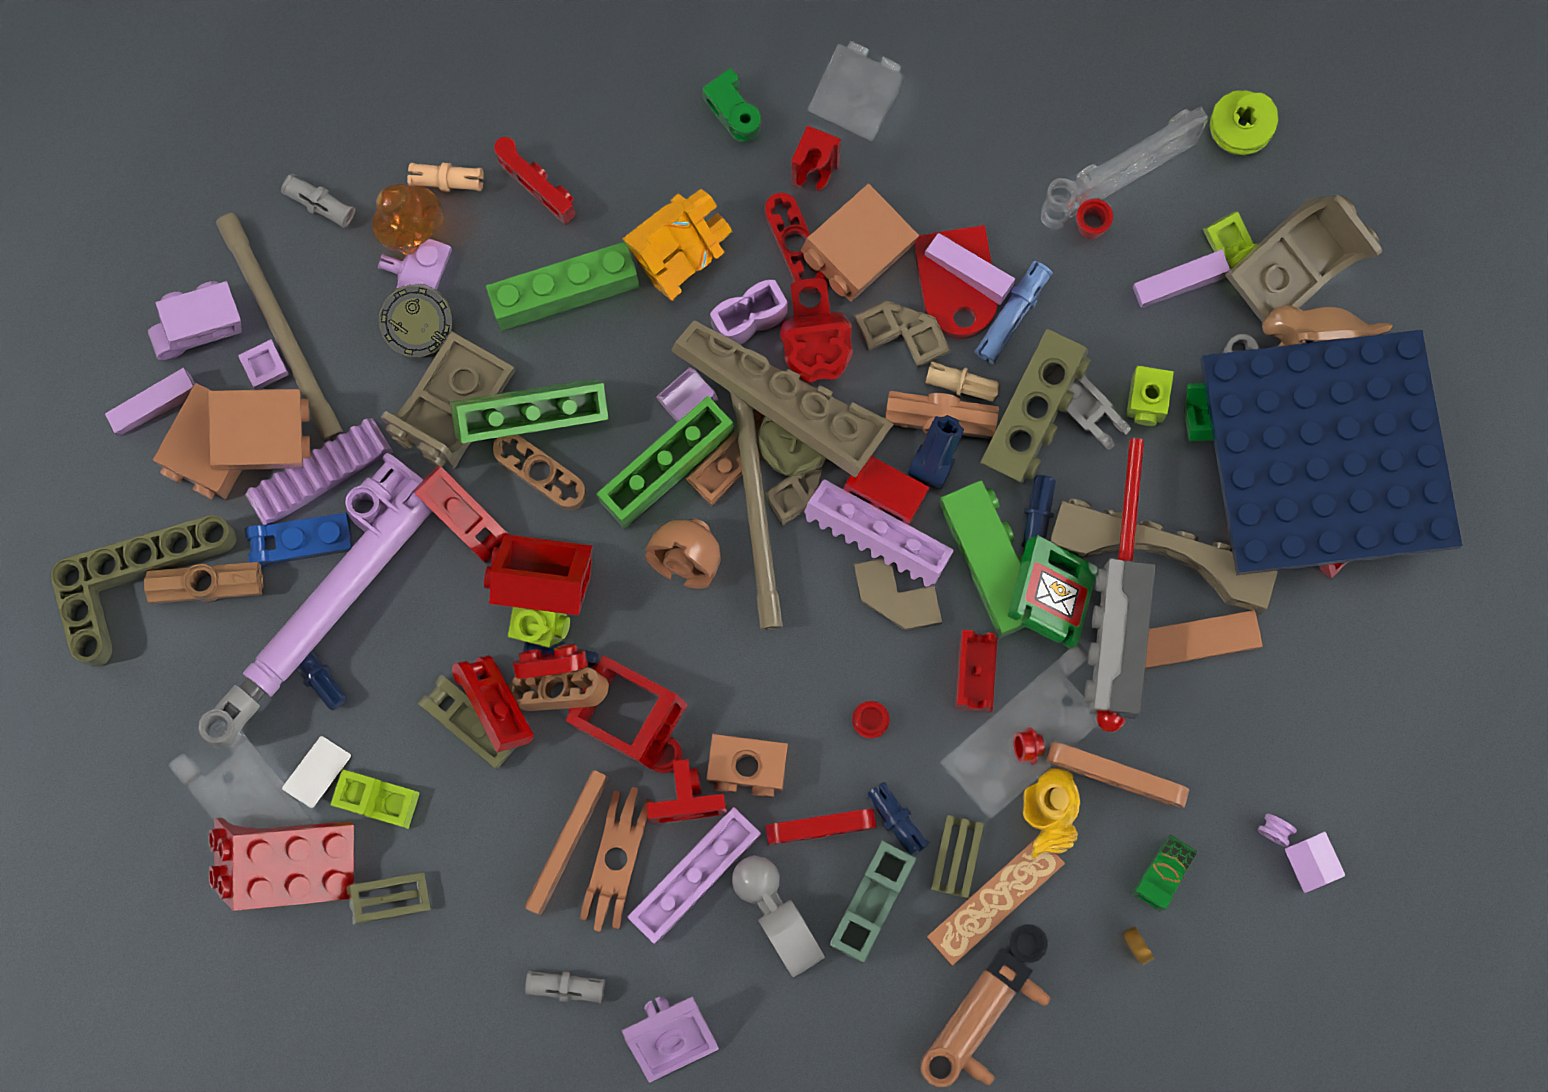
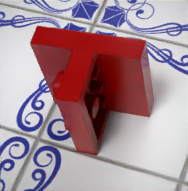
M688 759L673 761L677 800L647 803L648 819L652 824L724 816L727 814L724 794L695 797L697 794H702L700 774L698 768L691 767Z

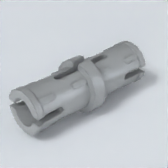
M293 173L285 179L282 185L281 193L283 195H287L307 206L308 212L314 215L319 213L343 228L348 226L354 216L355 207L349 206L331 196L329 190L323 186L317 188Z
M529 970L526 979L525 995L559 998V1002H568V999L602 1004L605 979L571 976V972L565 971L561 975Z

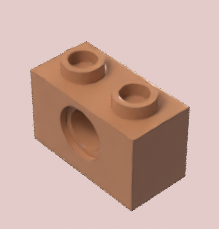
M712 734L707 782L714 783V790L736 793L738 786L752 788V795L774 797L775 791L783 792L788 744ZM750 757L756 760L758 769L754 775L744 777L737 772V763L742 758Z

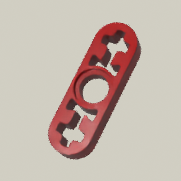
M776 193L770 196L765 204L766 220L793 281L801 280V277L804 276V268L800 260L805 259L804 253L802 251H790L785 246V241L793 234L801 235L806 241L807 237L811 234L796 200L787 193ZM781 204L783 208L790 207L787 210L790 226H787L785 229L781 216L779 214L773 215L776 212L775 205ZM808 264L812 272H819L816 274V277H822L826 280V276L820 270H815ZM808 286L802 289V292L804 293H815L819 291L817 288L812 286Z
M874 809L830 814L765 826L768 845L791 843L877 828Z

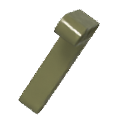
M209 515L58 561L51 570V581L72 657L91 667H100L106 664L111 657L112 644L98 591L145 578L146 571L176 569L225 554L232 550L237 541L234 528L221 517ZM216 527H223V537L216 543H210V532ZM186 537L188 540L186 549L181 553L174 554V543L178 539ZM145 548H151L152 555L150 560L144 564H138L137 557L139 553ZM109 559H115L116 566L114 570L108 575H103V564ZM78 569V581L71 586H67V575L71 571ZM87 604V616L81 621H76L75 612L77 608ZM96 639L98 646L96 652L89 657H85L84 647L86 643Z

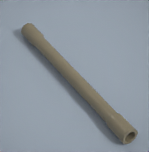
M228 213L216 220V224L228 249L233 253L304 399H309L310 415L323 442L336 440L337 436L344 434L330 404L326 402L249 246V240L236 214Z
M731 393L732 407L736 418L758 591L757 606L760 629L774 630L782 628L783 624L779 595L776 591L753 407Z

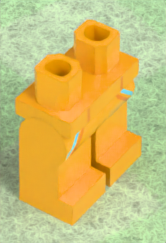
M702 189L687 199L678 193L670 200V204L662 207L622 238L637 262L640 263L639 265L653 286L671 301L682 292L679 286L696 271L705 268L712 261L713 257L717 259L725 253L720 243L733 232L725 219L717 213L705 222L703 218L717 208V205L712 197Z

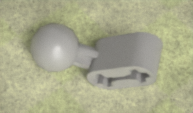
M762 856L744 858L738 863L732 874L734 892L740 899L759 906L764 916L758 919L792 978L825 959V956L791 899L783 903L776 892L779 886L780 875L773 862Z

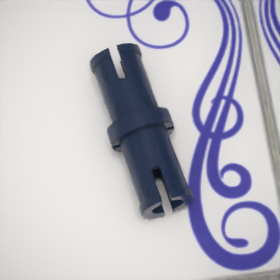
M882 782L878 785L879 788H873L866 794V797L884 819L885 823L883 826L887 831L892 830L907 853L914 856L917 854V851L920 852L930 843L911 820L910 816L912 813L908 808L903 809L888 788L887 783Z

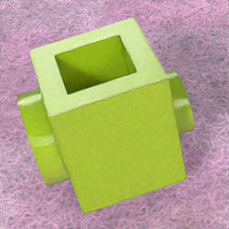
M1136 366L1132 374L1126 417L1135 418V423L1145 426H1155L1157 422L1163 423L1168 414L1174 371Z
M513 607L508 637L550 648L567 636L570 627V617L563 613Z

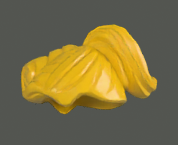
M1061 768L1048 769L1039 777L1037 783L1026 787L1024 791V819L1032 827L1041 830V833L1033 843L1032 858H1037L1046 852L1063 853L1073 847L1074 842L1077 841L1078 833L1072 823L1079 813L1080 797L1073 780V775L1067 770Z

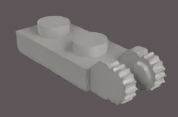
M1051 366L1046 370L1044 379L1049 384H1059L1065 377V370L1060 366ZM1085 375L1082 380L1077 377L1075 378L1069 390L1075 394L1067 412L1086 432L1089 430L1109 451L1115 444L1112 442V438L1106 432H1103L1096 423L1106 414L1113 422V425L1125 435L1131 430V427L1112 408L1113 404Z

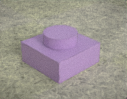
M272 340L238 355L255 390H259L289 375Z

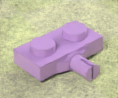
M417 234L410 253L403 261L382 254L378 268L398 275L396 288L409 284H425L437 290L452 249L449 245Z

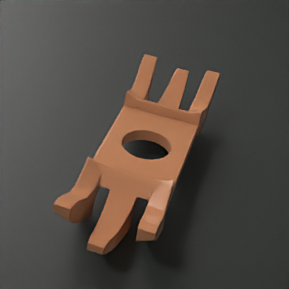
M632 787L620 822L615 821L621 792L614 790L609 805L602 840L580 915V919L587 921L595 893L599 892L594 931L601 932L612 896L617 897L612 927L620 929L630 879L648 819L647 803H653V800L646 799L637 820V825L632 826L638 795V788ZM612 848H621L627 854V863L620 870H612L605 863V856Z

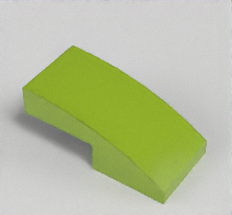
M1232 212L1202 229L1213 251L1223 250L1230 270L1258 245L1253 243L1239 212Z
M342 769L331 806L409 829L420 793Z

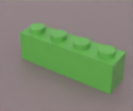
M625 242L486 285L501 331L640 287L637 273Z
M597 379L450 401L455 438L461 443L608 420L604 384Z
M707 396L597 493L600 503L624 529L627 528L734 432L733 422Z
M981 480L941 497L939 506L999 638L1026 628L1021 625L1023 616L1018 620L1008 617L1023 555L1016 556L1011 545L1015 541L1011 527L1007 521L1002 523L995 510L1000 508L993 489L991 487L986 489Z

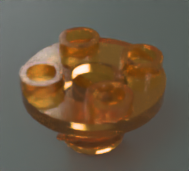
M395 184L384 188L379 193L376 200L377 210L374 214L372 228L375 237L385 248L401 251L403 254L409 255L417 251L419 246L428 240L436 229L443 224L445 215L442 212L439 200L431 190L422 186L407 187L404 184Z

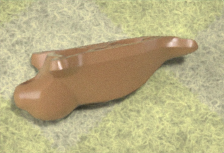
M1283 305L1270 312L1269 316L1262 323V330L1266 335L1281 340L1279 346L1380 335L1392 330V324H1367L1342 308L1321 307L1301 310L1292 305Z

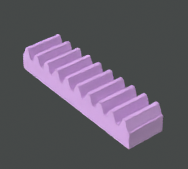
M366 418L362 421L361 425L351 427L348 433L339 434L333 442H326L323 448L314 449L311 452L310 458H303V468L285 469L283 472H276L271 479L261 481L258 487L249 488L245 495L262 524L271 525L381 460L386 453L391 454L393 450L374 419Z
M825 479L809 500L804 511L807 522L810 523L816 519L819 521L820 529L824 530L828 526L831 527L833 536L837 537L841 533L844 534L846 543L858 542V549L860 551L866 548L871 549V556L873 558L879 555L884 556L886 565L895 562L899 572H903L906 569L909 570L913 580L922 577L926 587L936 583L954 551Z
M733 807L627 918L654 944L658 943L707 890L725 874L729 867L747 851L761 833Z

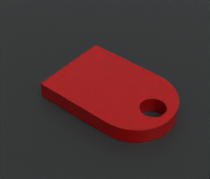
M985 225L919 235L913 246L925 313L937 319L943 334L948 337L965 339L980 334L991 324L996 313L997 303L925 256V251L936 235L940 233L992 264ZM962 310L970 312L974 317V323L966 328L958 326L953 318L957 312Z

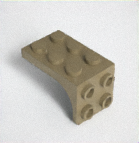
M1340 195L1308 198L1227 272L1225 276L1263 323L1275 308L1283 305H1292L1300 308L1343 269L1359 260L1377 257L1383 250L1378 244L1379 238L1375 231L1362 223L1356 215L1357 209L1348 198Z
M451 331L404 406L394 415L387 411L383 413L381 418L387 425L385 430L392 435L391 439L408 450H411L413 445L424 454L423 458L433 465L443 467L446 464L455 469L471 442L461 443L455 438L450 401L500 394L516 370L512 365Z

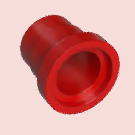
M1086 200L1077 210L1076 223L1078 230L1087 239L1100 237L1108 231L1112 224L1113 211L1103 200ZM1095 216L1101 221L1102 225L1097 228L1090 227L1085 223L1084 218Z

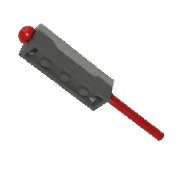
M1138 438L1129 439L1119 555L1117 559H1109L1104 569L1099 568L1096 579V591H1101L1102 594L1100 606L1095 605L1093 611L1092 628H1098L1097 642H1091L1089 648L1088 665L1094 666L1093 680H1087L1084 702L1090 703L1089 713L1097 714L1096 722L1106 732L1120 730L1125 724V718L1135 719L1141 713L1155 564L1133 562L1144 440Z

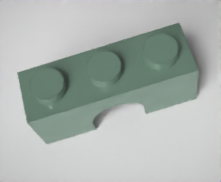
M884 841L881 842L829 944L830 947L864 963L917 858Z

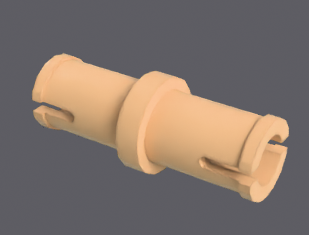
M445 162L441 166L410 163L408 171L412 172V174L422 175H408L409 186L439 187L441 191L449 192L451 188L481 191L483 188V182L469 179H484L482 168L452 167L451 163Z

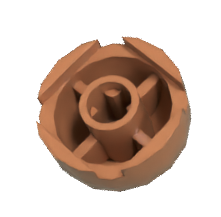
M676 519L666 522L655 531L645 550H648L645 558L653 569L664 577L671 580L673 572L688 579L683 586L703 589L709 587L721 561V550L715 536L709 531L710 528L706 523L698 519Z

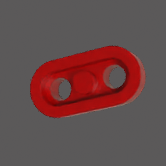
M576 644L554 648V653L542 654L541 649L524 651L519 653V660L513 662L517 679L567 673L588 666L585 650H577Z

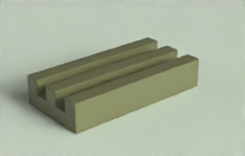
M950 815L946 816L930 890L968 899L984 823L955 818ZM954 825L960 828L946 886L940 884L952 826ZM967 829L974 830L962 889L955 888Z
M424 872L359 883L347 887L351 900L349 902L350 909L353 911V925L431 910ZM417 883V890L361 900L359 897L360 892ZM418 897L420 900V904L362 914L363 907Z

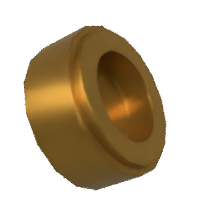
M1136 926L1124 931L1123 936L1139 964L1145 965L1152 961L1154 957Z

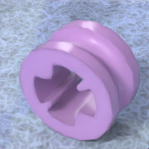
M1267 813L1264 817L1266 824L1259 826L1257 831L1267 839L1283 847H1288L1290 844L1288 837L1289 835H1295L1296 828L1281 818Z

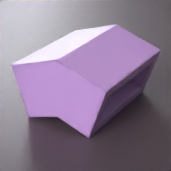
M690 367L656 396V399L676 422L681 420L707 396L714 402L718 401L716 392L696 370Z
M1326 832L1284 849L1304 893L1346 876Z

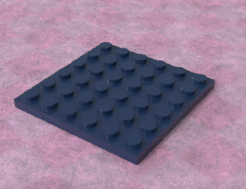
M1423 330L1210 354L1201 357L1200 362L1236 576L1452 550L1463 546Z

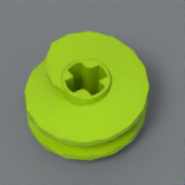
M1241 90L1224 95L1215 105L1211 114L1209 127L1212 138L1220 148L1231 154L1248 155L1256 153L1269 143L1276 131L1279 121L1277 107L1271 98L1263 93ZM1241 119H1245L1248 121L1245 126L1239 124L1238 122H1240Z

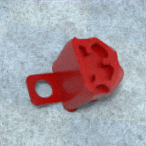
M816 277L795 280L790 287L794 317L783 320L780 325V338L784 346L785 362L806 383H813L818 379L824 378L836 380L846 369L853 354L851 345L852 325L844 314L830 312L827 282L824 278ZM812 286L819 290L821 299L816 306L805 307L801 304L799 295L805 287Z

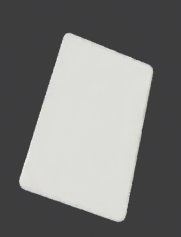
M319 737L283 785L282 789L305 805L313 808L348 762L351 754L325 737Z

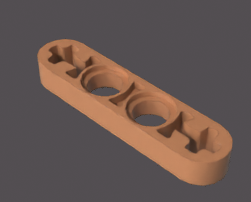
M1051 743L1046 762L1057 767L1174 807L1184 808L1190 791L1189 788L1060 743Z

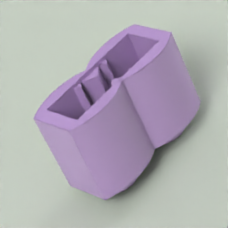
M775 280L759 282L748 289L743 297L730 298L717 305L710 314L711 326L714 331L741 345L748 341L755 331L768 330L781 323L788 314L787 300Z

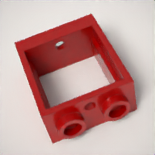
M505 534L500 548L494 547L491 566H487L485 570L484 588L490 589L489 604L579 616L591 579L593 545Z
M603 655L599 663H596L592 669L607 679L608 687L615 675L658 697L657 702L632 745L623 742L588 722L598 705L569 708L565 721L582 733L651 770L688 703L676 693Z

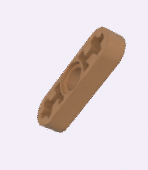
M518 434L498 437L495 440L493 453L498 463L564 510H576L584 504L587 492L584 483L579 477ZM514 442L518 443L516 449L525 458H527L528 452L533 453L525 460L522 470L517 469L522 464L513 455L503 458L505 455L502 449L503 445L512 446ZM537 462L548 464L550 466L549 476L542 481L533 480L529 474L533 464ZM558 473L562 474L558 480L565 487L570 488L573 484L577 485L575 491L578 497L576 499L568 497L566 501L562 500L564 496L562 491L553 484ZM553 484L552 490L548 491L547 488Z
M583 668L567 673L517 679L515 677L510 682L508 688L519 708L524 711L596 706L607 695L608 681L594 669ZM563 681V691L559 696L552 698L551 691L558 682ZM577 686H579L580 688H587L586 692L577 688ZM530 687L533 688L534 690L538 691V693H536V692H534V691H529V690H530Z

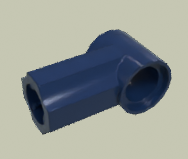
M949 415L943 417L935 416L924 443L920 445L908 471L909 475L942 489L954 464L955 459H953V455L964 432V428L960 426L959 420Z

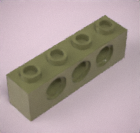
M1046 329L980 462L981 464L1021 484L1024 483L1026 477L1031 480L1033 479L1041 463V459L1037 458V455L1043 444L1046 446L1050 445L1058 429V426L1053 424L1059 411L1064 413L1067 411L1075 394L1069 390L1076 377L1082 380L1090 365L1091 359L1086 357L1088 354L1087 347ZM1060 366L1065 370V377L1059 384L1052 385L1045 381L1044 374L1049 367ZM1035 399H1043L1048 403V411L1041 418H1033L1028 414V406ZM1019 432H1026L1032 438L1030 447L1023 452L1015 451L1011 445L1012 438Z

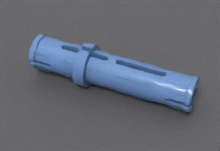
M1033 261L1018 286H1013L1009 292L1011 296L974 351L978 357L986 362L989 361L990 364L996 362L1000 352L1019 326L1024 315L1037 304L1036 298L1039 292L1052 276L1053 272L1047 266Z

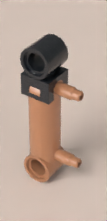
M1031 924L1019 926L1008 936V952L1003 948L998 949L983 970L984 972L931 1047L923 1055L920 1061V1071L928 1083L936 1087L951 1085L957 1080L962 1069L986 1085H990L993 1082L995 1076L971 1056L1016 993L1020 991L1042 1006H1046L1051 999L1041 987L1029 979L1033 970L1026 966L1029 963L1040 960L1047 951L1048 940L1041 928ZM1023 933L1033 935L1037 941L1036 951L1032 955L1021 953L1017 947V940ZM944 1056L949 1060L951 1066L946 1077L935 1078L930 1073L929 1064L934 1057Z

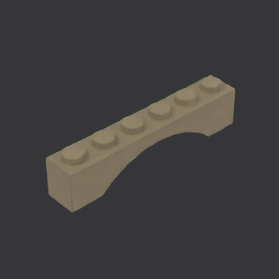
M1070 499L1069 503L1062 501L1049 541L1084 560L1097 554L1117 551L1120 544L1122 513L1114 510H1105V513L1091 510L1089 503L1077 499ZM1141 521V524H1136L1134 550L1162 554L1185 564L1200 574L1216 590L1225 604L1248 611L1255 610L1258 614H1262L1268 609L1278 571L1236 576L1230 545L1214 542L1212 546L1198 542L1199 537L1182 531H1178L1176 535L1162 531L1163 527L1151 521Z

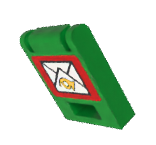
M1039 535L1028 539L1010 603L1008 617L1018 620L1023 616L1021 625L1056 643L1063 641L1064 646L1070 649L1074 648L1080 640L1098 567ZM1050 559L1064 566L1070 571L1067 573L1049 564L1048 560Z

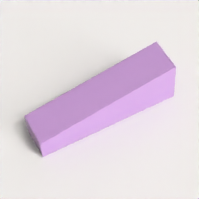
M940 233L936 235L925 251V256L999 305H1001L1013 288L1015 278Z
M1219 250L1134 283L1133 290L1140 308L1226 279L1225 274L1230 271L1223 250Z
M183 367L108 411L105 415L114 433L120 436L183 404L195 382Z

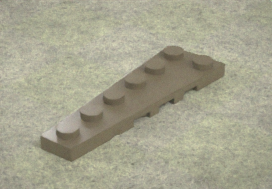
M695 320L678 338L671 350L855 478L893 426L892 422L854 402L849 406L831 397L833 392L821 385L816 389L800 381V375L790 369L781 371L769 365L766 357L751 349L742 347L739 343Z

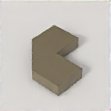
M886 300L854 316L869 350H873L903 335L917 367H921L952 352L937 319L925 313H920Z
M823 464L814 472L803 476H790L764 492V499L782 526L804 513L809 500L818 488Z
M884 558L854 564L861 603L877 611L904 631L942 624L935 586L898 593L892 563L886 565Z

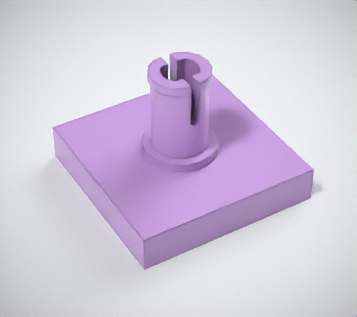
M665 997L655 998L660 1010L659 1013L651 1000L645 1005V1012L649 1018L622 1030L627 1045L649 1083L719 1049L693 997L672 1007H669V1002Z

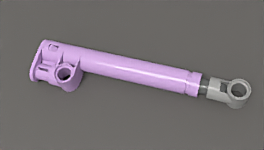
M386 453L382 457L385 463L372 478H366L360 486L354 487L346 496L345 504L350 519L365 533L255 658L256 661L245 669L242 673L246 677L245 681L239 687L234 685L213 710H209L202 715L199 721V732L210 746L216 749H224L230 747L235 742L238 732L261 707L258 704L260 699L265 694L270 698L279 689L280 683L286 681L432 512L412 492L423 479L391 454ZM361 500L373 502L372 509L364 514L356 512L354 507ZM217 721L227 722L228 729L223 736L218 738L210 736L209 730L213 723Z

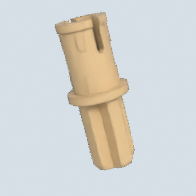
M934 361L930 364L925 382L928 385L957 392L956 396H961V393L989 401H995L1000 390V383L998 381L968 373V368L965 367L963 370Z

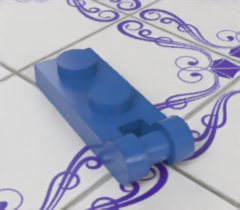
M347 513L271 525H254L244 528L246 541H250L251 552L248 553V562H259L261 566L344 553L353 547L350 520ZM275 538L276 549L266 550L264 540Z

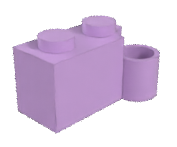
M217 281L206 282L198 286L197 290L184 294L182 292L166 294L160 301L155 302L161 323L152 326L148 330L158 360L172 359L183 354L186 349L242 333L241 319L227 281L222 283Z

